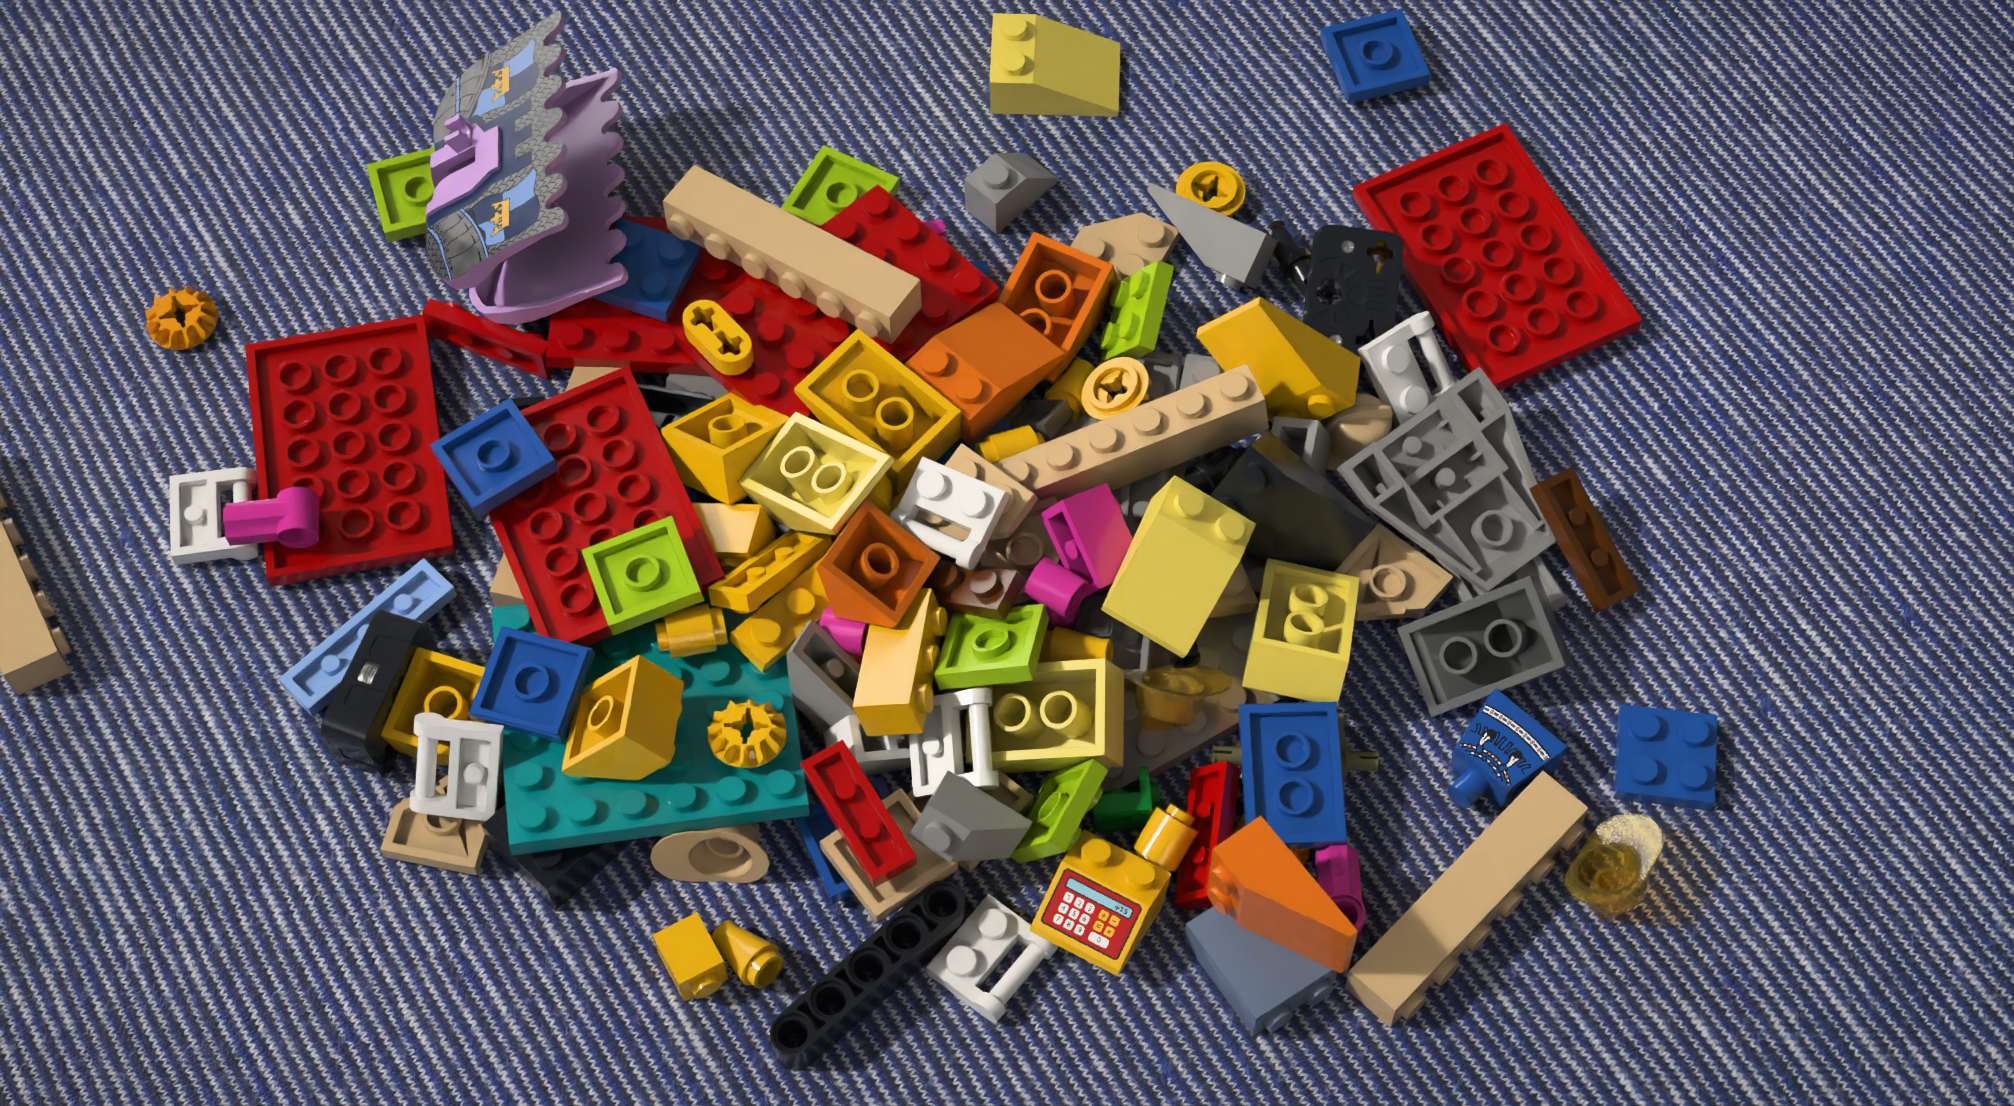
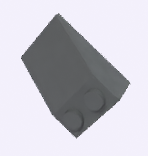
M1539 576L1525 577L1397 628L1431 717L1485 699L1496 688L1500 692H1504L1574 665Z

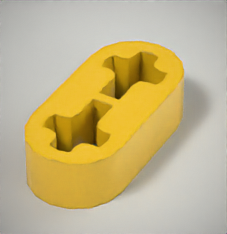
M698 300L691 303L684 310L683 325L687 339L716 370L726 375H739L751 367L754 360L751 339L720 305L714 301ZM700 319L706 323L712 321L713 331L703 323L696 325V321ZM725 343L732 351L740 349V354L736 356L731 352L724 354L723 344Z

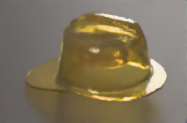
M1168 665L1148 671L1131 672L1128 675V678L1136 684L1135 706L1136 710L1141 714V726L1148 731H1167L1178 726L1191 725L1196 720L1206 698L1229 690L1233 683L1230 676L1223 671L1203 665H1196L1192 668H1174L1173 665Z
M1626 813L1614 816L1603 822L1590 835L1579 855L1569 867L1565 875L1567 890L1572 897L1587 903L1595 911L1598 918L1605 922L1609 921L1613 915L1624 914L1635 909L1642 902L1647 892L1648 875L1661 854L1664 845L1662 830L1655 820L1643 814Z

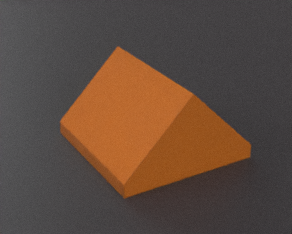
M865 498L816 569L835 617L894 628L941 557Z

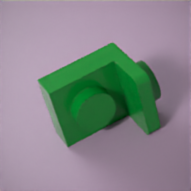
M1148 766L1138 767V792L1129 793V791L1124 789H1110L1102 793L1101 798L1091 810L1093 833L1144 829L1152 815V811L1157 806L1161 808L1159 782H1150Z

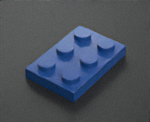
M1337 702L1240 704L1238 718L1245 826L1261 815L1289 849L1326 848L1329 845H1346L1347 835Z

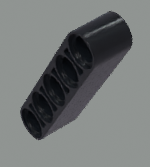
M938 881L927 886L779 1014L772 1022L769 1031L774 1057L777 1062L785 1069L793 1071L803 1070L810 1066L934 958L966 921L965 897L960 887L948 881ZM943 904L951 905L956 909L948 917H938L931 912L935 907ZM904 936L915 937L919 940V943L912 949H900L894 945L898 939ZM868 968L878 969L882 972L879 979L873 982H864L857 978L861 971ZM828 1001H840L845 1005L842 1011L835 1015H826L819 1011L822 1005ZM793 1033L803 1034L807 1037L804 1044L798 1048L791 1049L782 1045L784 1038Z

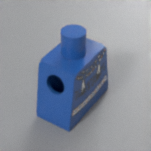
M1496 688L1487 698L1454 749L1450 765L1460 777L1448 788L1451 797L1465 808H1470L1482 795H1485L1498 807H1505L1513 802L1542 771L1548 775L1555 772L1561 765L1567 745Z

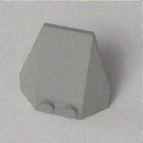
M1480 366L1444 391L1433 403L1377 443L1374 441L1337 468L1365 507L1484 593L1490 591L1557 541L1529 490L1537 484L1509 405Z

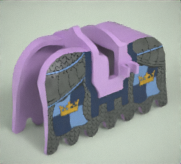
M559 10L471 65L453 82L440 102L434 119L433 137L435 152L431 154L430 169L435 190L432 201L426 207V247L428 260L433 271L449 286L455 289L469 288L471 303L477 310L492 322L515 325L549 316L587 298L624 285L628 280V271L622 264L618 262L609 264L612 257L622 251L626 245V235L618 229L608 231L610 225L623 215L626 205L620 197L613 196L607 198L610 191L620 185L625 175L623 168L618 164L607 165V162L622 149L624 140L616 132L606 134L608 128L620 119L623 109L616 101L605 102L607 97L621 85L622 73L614 67L609 71L572 80L567 83L561 76L554 75L549 77L551 71L561 65L566 55L565 49L561 45L552 44L548 46L549 42L560 34L565 26V15Z

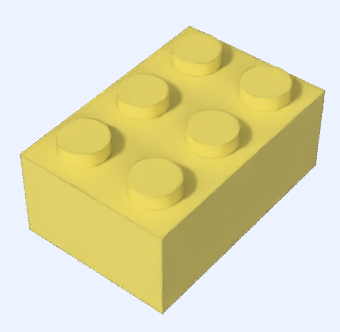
M1106 658L1037 663L1032 681L969 688H988L992 692V706L988 707L993 768L999 769L1003 773L1051 771L1064 769L1091 759L1096 760L1105 768L1123 767L1124 671ZM967 709L965 763L973 767L969 710Z

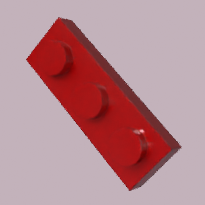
M430 298L422 310L428 334L432 338L546 380L550 378L555 369L547 367L546 350L548 341L535 332L528 331L524 333L510 328L506 324L492 322L488 318L469 313L462 306L453 302L445 304Z
M843 739L800 762V767L804 772L806 780L874 888L917 865V856Z
M1228 760L1191 770L1186 812L1196 818L1191 826L1198 830L1199 833L1179 865L1174 901L1175 905L1186 911L1213 905L1207 895L1212 849L1232 836L1240 767Z

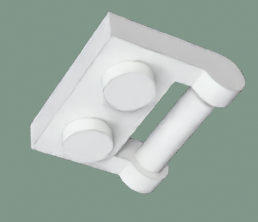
M1429 311L1411 316L1358 349L1379 399L1385 405L1391 406L1393 430L1429 406L1444 391L1460 381L1459 379L1454 380L1434 335L1432 327L1435 323ZM1414 336L1438 386L1432 391L1429 390L1407 341Z
M922 456L898 507L889 517L927 547L955 558L957 565L972 570L979 562L1010 496L1004 490ZM922 510L971 532L967 539L961 541L914 521L918 511Z
M237 467L169 476L171 558L175 565L226 558L251 560L258 556V543L230 546L226 537L221 538L220 491L232 490L233 503L252 501V490L256 488V472L253 469Z
M975 688L934 696L933 710L926 715L923 733L909 734L914 798L929 799L948 770L980 790L999 788L998 772L993 771L988 707L992 706L991 689ZM968 709L973 772L964 774L959 710Z
M433 712L417 714L414 717V733L418 736L415 789L410 792L409 808L414 812L487 821L498 811L504 725L447 719ZM438 740L450 741L447 794H441L435 790Z
M988 894L926 967L927 975L993 1023H997L1006 1012L1004 1005L1042 959L1049 960L1059 946L1030 931L1031 925ZM1018 941L1027 946L989 993L979 989Z

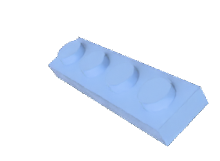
M423 558L281 676L279 681L282 687L314 717L332 701L376 612L384 610L425 623L457 596L454 586Z

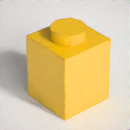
M698 912L653 934L658 954L684 1002L693 997L701 999L713 994L721 987L722 982L729 979L724 960Z

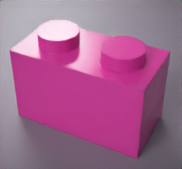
M1104 483L1063 499L1040 513L1063 566L1088 581V589L1084 598L1112 586L1133 540L1122 516L1118 500L1113 496L1108 483Z

